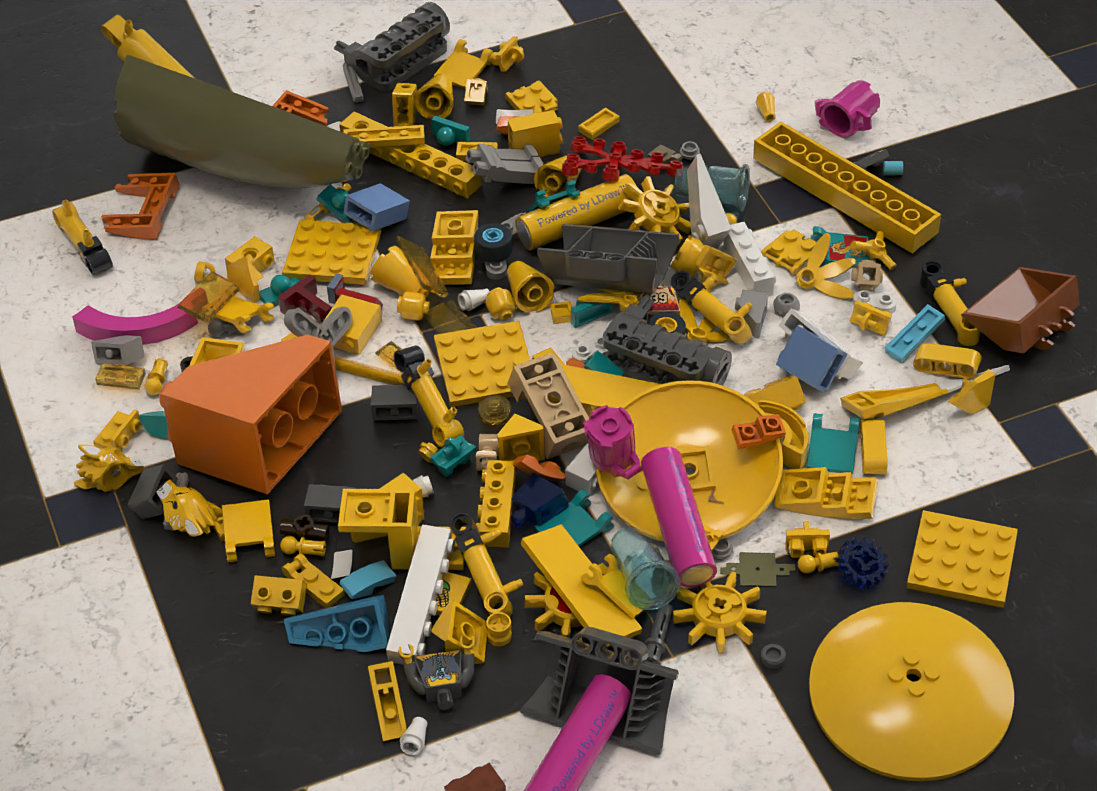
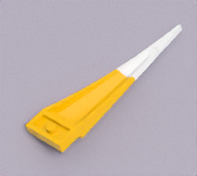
M1009 365L991 369V371L999 375L1010 371ZM984 372L977 373L974 378H971V379H968V380H969L970 382H972L975 378H977L978 376H980V375L983 374ZM964 378L897 389L858 391L841 397L840 400L842 407L862 419L874 418L875 420L962 388Z

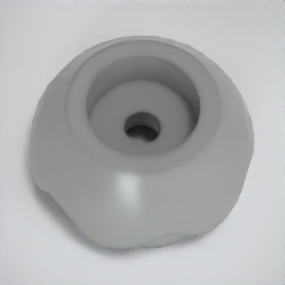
M782 293L773 302L775 312L779 313L782 317H785L791 308L796 311L800 310L798 298L791 293Z

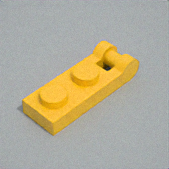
M301 553L294 557L292 563H287L281 567L283 574L288 579L303 580L307 584L306 593L325 608L331 607L345 596L342 587L312 565ZM299 568L303 570L301 573L297 572Z

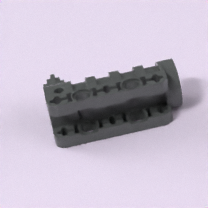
M426 2L417 8L415 13L408 14L401 22H396L390 26L388 31L378 34L375 40H370L363 45L357 42L347 45L338 40L334 50L344 55V62L353 67L362 81L379 91L388 92L394 89L398 83H403L447 52V41L443 37L450 31V22L446 13L439 5L434 2Z
M648 295L642 297L637 306L630 304L625 312H619L603 333V346L608 350L605 357L624 371L621 375L623 377L658 384L689 380L723 385L731 367L732 354L730 351L719 347H708L705 342L698 339L689 340L686 335L679 332H668L665 327L658 324L649 325L647 323L648 311L654 304V300H651ZM631 366H637L640 368L638 371L635 372L628 370V368Z

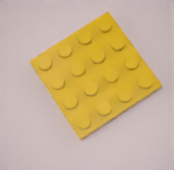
M299 220L282 275L302 280L310 274L318 282H330L336 274H341L344 277V283L366 285L381 229L372 231L362 224Z
M520 321L434 335L435 347L450 407L514 396L507 384L513 367L530 361Z
M923 510L906 588L1004 608L1018 529Z

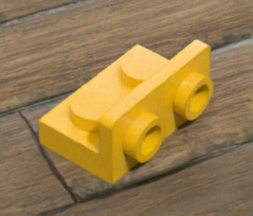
M134 409L130 415L117 411L93 441L94 446L99 448L112 447L121 451L123 448H126L130 439L141 428L139 411Z

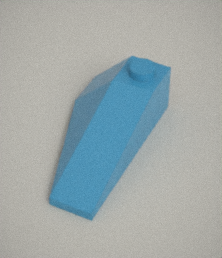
M384 595L284 619L288 640L292 644L334 647V649L368 652L387 648L390 638L389 615Z

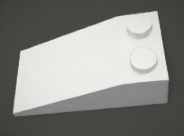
M697 154L687 170L691 236L695 239L698 237L703 245L713 247L722 244L732 229L702 156Z

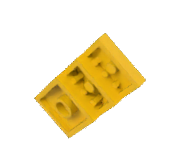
M478 210L437 212L432 234L433 247L430 257V285L472 284L476 256L474 234L478 229Z
M826 467L786 469L782 471L781 482L774 505L775 508L821 517L873 519L878 481L876 477L853 478L851 472L828 473Z

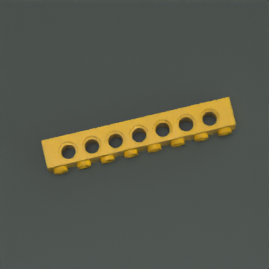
M353 112L339 124L340 132H343L345 129L387 127L357 112ZM429 145L369 147V153L465 198L472 195L482 185V177L474 175L472 165Z

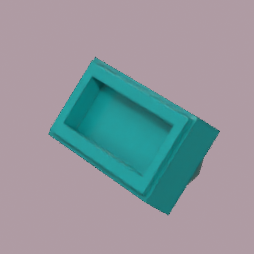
M434 116L431 119L432 133L441 145L449 146L454 142H470V129L468 126L438 116Z
M330 184L317 196L316 200L344 223H350L353 220L343 214L346 195H349L348 191L336 189Z
M276 275L272 278L270 287L259 291L260 300L264 304L270 302L274 307L279 305L278 296L298 283L299 279L288 278L285 275Z
M577 300L576 306L571 308V324L574 328H577L612 313V303L580 302Z

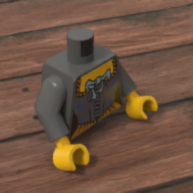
M463 635L461 636L460 645L464 649L463 654L461 650L416 656L414 661L411 658L414 653L413 646L408 644L409 655H404L400 646L398 655L405 661L403 667L408 684L418 694L424 695L427 702L438 701V707L442 710L452 708L453 699L462 696V689L469 685L474 675V653L471 652V649L475 646L474 637L471 636V645L465 646L463 645Z

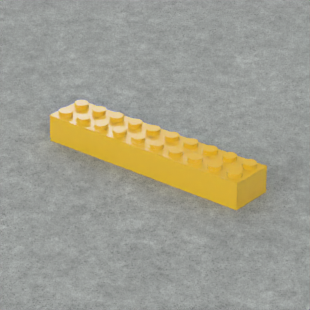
M780 121L754 140V160L875 232L883 231L885 238L912 254L939 233L940 213Z

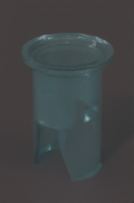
M744 164L740 169L706 166L721 204L734 205L738 211H743L749 192V165ZM683 166L684 169H677L675 195L689 199L687 170L690 166Z
M629 526L616 532L611 539V550L626 581L625 592L628 600L635 607L642 610H655L672 601L680 587L681 581L678 571L671 564L665 562L653 541H650L648 544L647 540L633 527Z

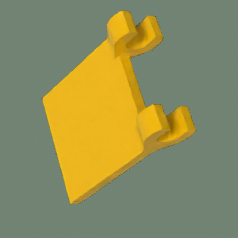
M459 39L454 51L437 70L434 77L437 74H446L451 78L452 85L466 89L467 79L473 80L486 65L492 64L490 55L493 53V50L485 48L481 58L467 54L468 48L464 47L467 41Z
M229 295L202 308L201 313L232 323L241 333H246L251 330V327L247 326L245 322L251 320L252 316L259 314L267 322L274 319V315L268 312L274 308V305L270 302L259 305Z
M269 499L222 505L227 562L237 561L236 547L261 543L264 544L266 557L275 556Z
M608 554L604 558L609 563V567H606L603 563L599 565L594 563L588 568L593 572V577L587 572L581 576L584 583L597 585L632 619L654 603L619 570L617 560L612 554Z

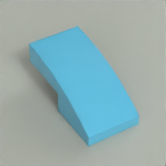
M383 560L354 571L349 576L340 580V585L351 599L372 595L374 587L394 583L396 575Z

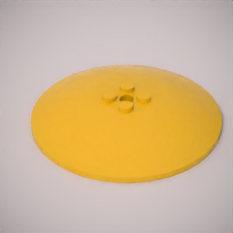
M675 381L649 388L632 397L621 406L628 412L632 423H634L635 447L640 465L642 458L648 452L661 447H673L680 452L685 469H695L694 474L687 476L702 523L715 531L716 529L722 531L723 535L720 540L747 528L771 504L780 485L783 471L781 442L778 438L761 445L738 449L732 433L733 425L755 422L757 417L766 416L758 405L743 394L711 382ZM596 467L597 481L602 496L614 514L626 525L642 535L664 542L649 490H641L636 485L638 482L640 486L647 487L645 477H643V470L627 480L621 476L615 478L611 473L601 471ZM713 489H715L713 494L715 499L724 502V504L708 502Z
M912 602L886 603L872 606L850 615L836 625L823 639L813 658L810 670L809 696L816 720L827 738L839 751L858 765L877 774L907 781L940 780L953 777L975 767L997 748L1005 736L1012 718L1014 708L1013 682L1006 661L998 648L980 629L969 621L950 611L931 605ZM915 674L920 680L912 682L906 676Z

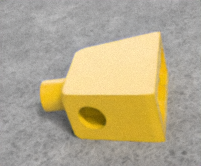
M398 83L392 93L394 127L414 125L417 114L415 106L416 84ZM408 110L406 115L402 113L403 111Z

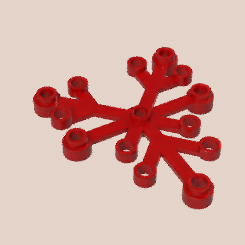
M575 136L574 140L571 141V151L596 154L604 159L584 160L579 159V155L570 153L567 154V159L562 164L561 171L564 175L576 176L580 168H585L584 171L588 173H596L597 166L606 165V168L603 169L602 178L607 181H618L620 173L618 169L623 167L630 172H639L640 169H643L652 175H659L660 169H667L668 175L682 177L684 166H682L683 163L680 161H671L670 164H663L664 154L660 152H653L650 158H643L644 151L632 150L631 155H626V143L621 141H615L611 145L610 154L602 151L605 148V140L594 139L593 146L587 144L585 137Z

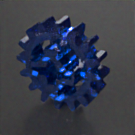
M854 537L851 542L845 541L843 547L841 546L837 553L839 555L835 562L840 565L837 571L844 572L842 579L849 578V585L852 586L856 582L860 589L864 584L871 588L873 584L878 585L886 576V569L889 563L885 562V559L888 555L881 554L882 546L877 548L874 546L875 540L868 543L866 537H863L861 541Z

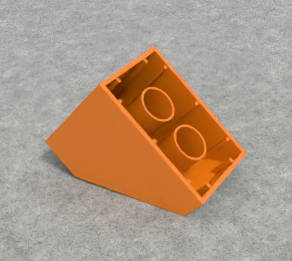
M308 334L188 366L173 382L169 381L163 386L159 397L161 407L164 408L168 424V439L172 442L177 464L268 494L342 412L331 341Z

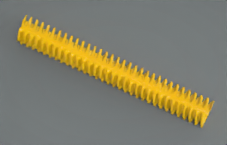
M339 356L334 358L337 370L390 385H405L401 378L402 374L399 376L397 372L394 375L392 371L389 373V370H385L384 372V369L380 368L379 370V367L374 369L372 365L369 368V365L365 364L364 366V363L359 365V362L355 361L354 363V360L349 362V359L344 361V358L340 357L339 359Z

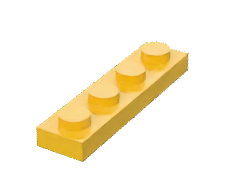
M424 125L343 130V133L370 144V147L425 144Z

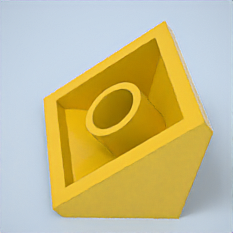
M514 414L497 434L499 460L515 461L517 457L526 454L535 457L538 461L545 460L543 426Z

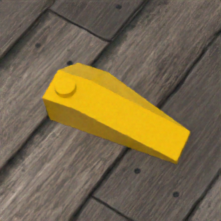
M794 375L764 385V389L758 388L744 393V396L755 404L759 403V400L773 401L788 406L794 411L802 408L801 404L806 402L799 380Z

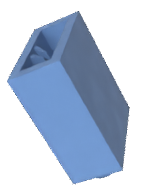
M380 183L346 195L343 214L368 229L375 231L407 219L410 200Z
M797 326L790 334L786 347L779 354L776 365L797 376V378L815 389L826 393L848 353L812 332Z

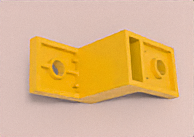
M343 489L338 522L339 532L388 533L392 569H410L422 528L418 524L415 489ZM363 508H369V509H371V510H370L369 512H367V513H361V512H359V511H361V509H363ZM461 527L460 531L465 530L466 527ZM451 530V537L452 539H455L456 536ZM455 541L454 551L449 553L447 558L449 560L448 570H464V557Z

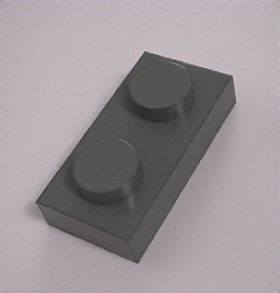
M884 149L853 163L867 171V166L872 165L873 168L883 164V159L889 157L887 149Z

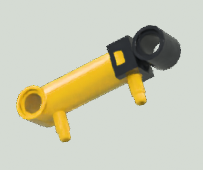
M63 200L61 207L52 210L54 220L57 226L64 230L79 251L80 258L85 266L88 267L90 273L95 275L112 268L113 263L110 255L103 248L97 236L91 234L79 217L72 202L69 203L68 200Z
M928 260L924 262L920 284L926 289V294L932 302L936 301L957 331V340L962 345L973 346L979 342L980 330L961 316L968 308L954 289L966 285L967 280L965 278L953 280L948 272L943 273L944 267L938 261Z
M686 271L676 272L672 276L670 283L681 299H685L691 308L695 311L698 310L726 333L734 343L744 344L749 341L752 331L743 317L753 307L750 302H747L734 313L708 292V289L718 279L715 274H712L703 283H700L697 279H692Z
M417 345L395 351L394 364L398 371L404 372L401 378L406 388L413 389L433 428L432 435L435 443L439 447H444L446 439H455L459 435L464 437L461 423L458 420H453L457 409L451 407L448 410L431 378L434 375L431 368L432 361L430 359L425 360L422 349Z
M465 512L455 514L450 520V529L456 536L455 541L471 572L484 602V607L490 615L495 612H503L510 617L513 612V606L507 594L518 590L524 584L521 579L505 585L501 583L485 545L501 536L500 530L496 529L481 535L469 514ZM468 525L465 530L460 531L461 527ZM503 602L500 608L494 609L497 603Z

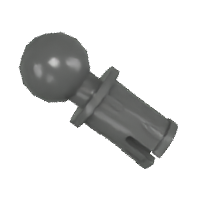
M213 320L208 325V332L215 337L221 336L225 331L228 332V335L240 332L234 324L229 322L223 323L220 320Z

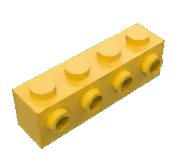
M488 460L487 469L482 470V483H485V487H480V501H483V505H478V519H481V522L476 523L481 535L499 529L501 532V536L485 544L486 547L509 548L516 483V467L512 465L514 461Z

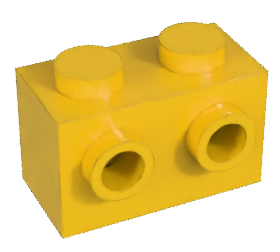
M255 575L251 605L257 608V612L271 614L272 610L281 611L282 615L295 616L296 612L303 613L307 584L303 580Z

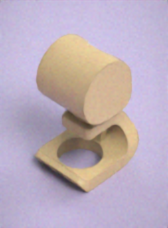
M497 434L479 435V451L476 452L477 471L487 469L488 460H497Z

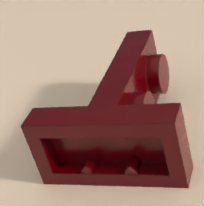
M310 274L278 296L280 312L284 315L288 310L299 307L303 312L313 316L318 322L325 320L332 307L315 296L317 294L316 279Z

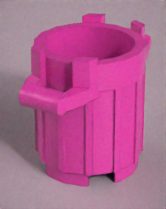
M858 80L850 83L831 99L815 100L816 115L821 118L819 120L820 125L827 127L833 134L840 137L854 135L858 131L871 130V117L880 107L878 92L875 94L870 89V83Z
M605 405L597 408L590 415V418L582 423L588 439L590 459L599 470L611 473L615 478L621 476L628 480L642 471L636 454L634 423H632L628 412L622 407L611 408Z

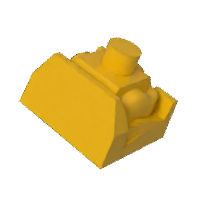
M202 337L189 366L244 352V342Z

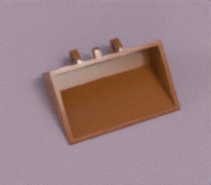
M1019 267L962 313L961 316L1003 350L1025 353L1032 346L1041 350L1049 349L1054 343L1049 339H1044L1043 336L1051 335L1053 333L1051 330L1069 331L1075 326L1074 323L1066 321L1065 318L1072 317L1074 315L1072 311L1080 305L1077 276Z

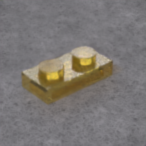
M102 363L95 380L97 385L139 390L146 373L142 367Z

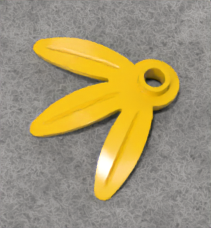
M825 233L813 247L807 262V268L801 269L796 274V283L804 289L814 287L821 293L833 298L852 299L855 294L852 290L826 279L837 277L848 271L856 263L854 258L838 260L819 268L826 257L830 244V234ZM807 277L810 281H804L802 278Z
M599 288L606 293L586 294L578 297L577 300L580 302L617 303L620 305V310L625 312L630 304L637 306L639 303L638 298L642 292H624L622 290Z
M679 299L680 317L683 318L686 324V330L688 331L687 339L692 341L698 339L706 344L707 341L724 342L732 340L722 330L712 332L716 325L706 317L697 326L689 304L685 299Z

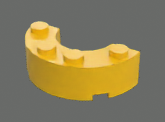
M759 400V403H756V405L766 415L779 414L786 431V435L779 438L782 446L783 464L792 469H803L807 460L809 441L806 423L797 412L788 406L773 401Z

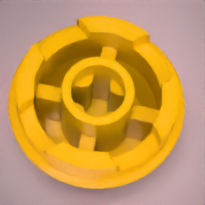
M690 235L688 236L669 268L676 272L686 271L692 278L697 272L696 261L704 247L698 237L695 239Z

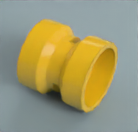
M503 612L491 614L486 621L488 641L494 646H505L512 638L511 619Z

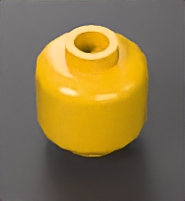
M499 287L491 290L485 300L491 317L496 320L501 319L505 321L510 319L517 307L510 291Z
M407 291L398 298L397 313H400L403 319L419 321L422 320L424 314H428L430 302L426 301L423 293Z

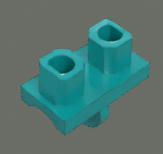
M461 435L455 439H446L444 441L445 446L430 457L431 462L446 477L453 473L457 465L467 463L470 460V456L476 452V446L468 443Z

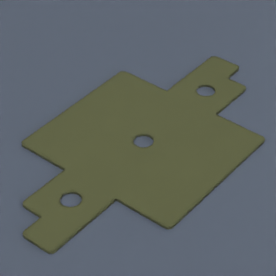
M740 552V563H726V567L720 568V574H730L732 571L736 572V575H740L741 586H776V575L789 576L790 571H795V564H776L775 553Z

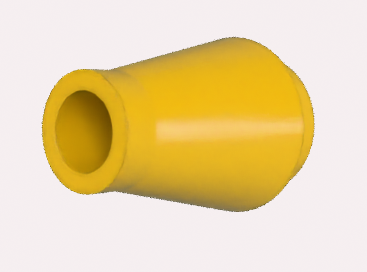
M770 92L760 93L757 96L756 105L765 121H773L776 118L775 97Z

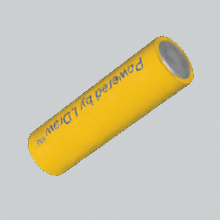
M624 174L619 176L618 181H606L581 191L580 196L574 198L566 197L551 203L549 206L516 217L515 227L521 243L527 250L531 251L563 238V224L593 226L625 213L626 211L618 209L623 199L634 200L624 193L623 190L629 182L636 186L635 182L629 175Z

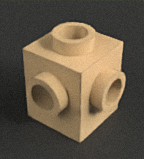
M862 260V262H859L856 268L852 269L851 281H855L854 287L867 291L876 289L883 281V271L880 270L881 264H876L872 260ZM863 274H867L869 280H863Z

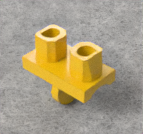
M512 36L508 42H502L499 48L500 51L493 52L490 55L492 64L499 66L501 72H506L514 62H521L525 57L523 48L518 46L517 36Z
M857 300L854 302L853 313L849 321L859 325L863 331L868 329L885 336L892 313L874 308L871 304L862 303Z
M804 521L803 528L786 530L785 551H789L792 558H800L804 555V550H813V556L817 552L826 554L829 548L830 531L829 529L810 528L809 521Z

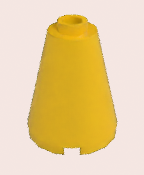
M437 74L417 91L415 106L423 117L428 119V117L438 116L445 119L450 115L454 106L452 80L448 75Z
M567 155L541 165L535 172L536 189L539 188L540 191L545 190V197L566 191V182L577 180L582 168L578 169V175L567 176L561 173L562 164L567 159Z
M392 246L388 248L390 252L386 256L382 253L378 257L370 271L373 275L370 279L373 282L402 296L404 292L408 291L423 293L427 297L429 285L399 247Z
M516 261L509 265L507 276L514 302L518 308L526 313L535 310L539 312L546 308L554 297L553 290L555 287L552 280L547 275L524 262Z

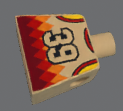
M661 282L653 293L642 292L641 298L648 295L651 300H654V304L648 311V321L652 316L661 312H671L680 316V307L673 287H664V284Z

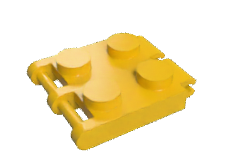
M539 80L531 84V86L526 88L523 86L513 93L507 92L504 94L506 100L515 110L533 109V114L558 110L556 108L558 107V100Z
M794 229L791 231L786 230L767 245L761 253L763 257L774 261L778 267L783 266L790 270L792 275H796L798 271L807 265L810 253L817 242L809 237L804 239L805 235Z

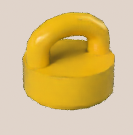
M199 261L195 269V282L211 283L215 277L214 266L210 263ZM208 268L210 269V276L205 278Z

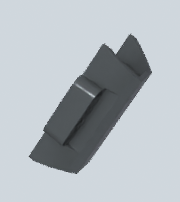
M563 224L564 250L538 248L537 252L545 272L554 284L653 293L665 279L680 239L679 234Z
M594 627L583 628L573 639L548 631H538L536 633V639L553 643L555 646L546 679L534 695L521 707L520 713L564 726L592 679L596 675H607L624 684L632 694L630 705L609 740L653 754H661L667 711L673 683L679 675L678 670L645 661L648 658L649 650L643 642ZM582 637H586L590 645L583 643ZM606 644H610L614 648V652L607 650ZM630 651L636 652L639 659L631 657Z

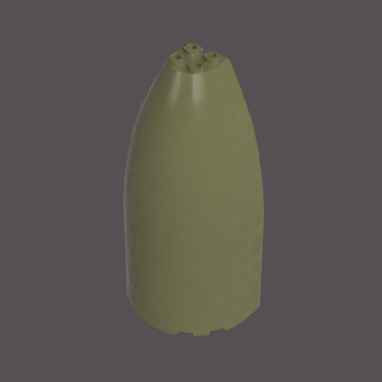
M130 55L126 56L117 81L114 100L117 101V109L114 111L115 124L120 128V136L126 142L216 176L272 188L325 186L349 181L354 178L359 179L362 175L364 161L369 156L370 144L359 141L360 139Z

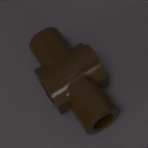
M302 514L294 518V520L282 519L279 531L283 535L295 536L299 542L301 537H305V540L315 541V539L327 541L329 525L316 524L310 518V515Z

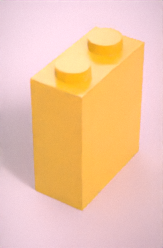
M554 110L508 119L509 149H524L525 145H533L539 157L560 153V145L563 144L560 129L563 128L561 118L557 117Z
M341 295L327 317L334 309L347 307L352 313L353 321L350 328L336 342L333 348L360 355L382 321L381 307L378 304Z

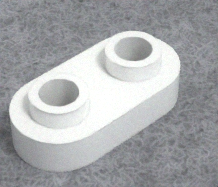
M860 290L854 294L853 306L854 302L858 300L862 303L871 304L874 308L881 311L893 313L896 310L897 300L890 294Z
M596 337L574 347L572 358L585 363L586 359L597 350L605 356L608 350L603 346V337Z

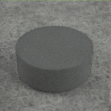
M777 644L766 645L761 650V663L766 668L779 669L785 664L786 652Z

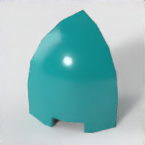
M598 350L591 354L584 363L585 369L618 376L624 373L623 370Z
M165 411L147 412L139 415L141 424L148 433L155 437L168 438V424Z

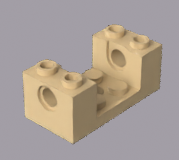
M553 352L514 366L507 384L517 402L525 399L528 400L540 425L543 426L545 457L550 459L585 446L588 443V439L582 423L587 421L589 417L555 353ZM555 396L559 402L556 404L551 403L547 397Z

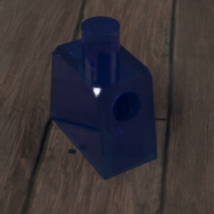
M532 473L512 497L516 512L511 516V520L518 527H521L527 520L537 526H542L569 507L565 491L537 474Z

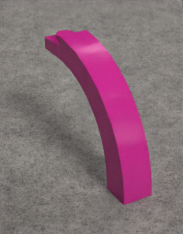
M198 289L179 304L152 315L119 317L100 312L88 305L72 316L76 332L93 341L129 335L141 336L142 344L145 345L170 339L198 324L197 316L201 314V309L207 306L205 292Z

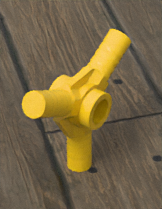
M878 231L875 239L866 243L853 241L851 244L852 249L866 251L870 258H878L890 270L894 269L897 265L887 255L886 244L883 241L885 237L883 231Z

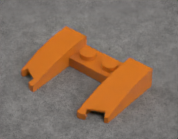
M286 90L273 105V107L327 126V119L324 118V114L329 113L328 107Z
M176 173L128 174L127 178L131 182L127 185L117 184L115 186L116 192L146 197L139 214L102 215L103 223H108L109 225L104 226L105 232L130 238L157 239L163 226L160 219L169 198H175L180 186Z

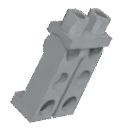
M479 143L477 149H468L465 157L467 163H474L472 167L474 175L482 176L485 182L493 180L534 184L535 172L544 164L533 145H525L524 149H495L493 146H485V144Z

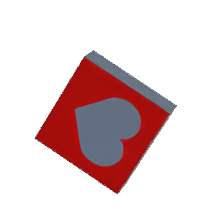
M336 274L327 286L329 303L335 304L339 299L336 296L338 288L345 289L344 277L341 274Z

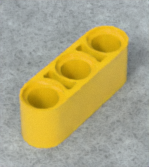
M923 343L917 350L913 366L916 370L923 373L971 379L976 376L982 357L978 351L973 349Z
M861 419L862 473L886 475L888 459L885 420Z

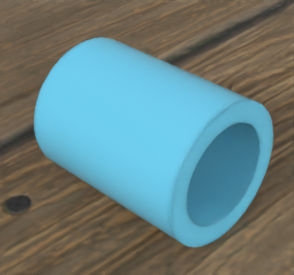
M884 161L883 175H903V161Z

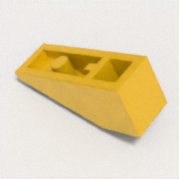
M393 661L368 666L367 671L382 740L384 742L401 738L407 728Z

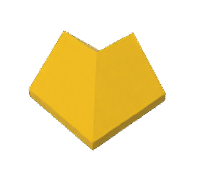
M449 601L431 629V632L445 641V652L461 650L462 654L464 649L460 645L461 636L463 635V645L465 646L471 645V636H473L475 646L471 649V652L474 653V664L484 663L488 631L486 621L456 601Z

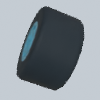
M489 223L481 226L475 232V253L481 260L494 263L503 261L511 255L512 233L506 226Z

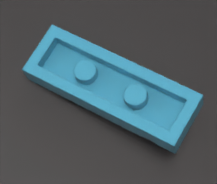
M927 304L885 346V352L903 363L945 321V315Z

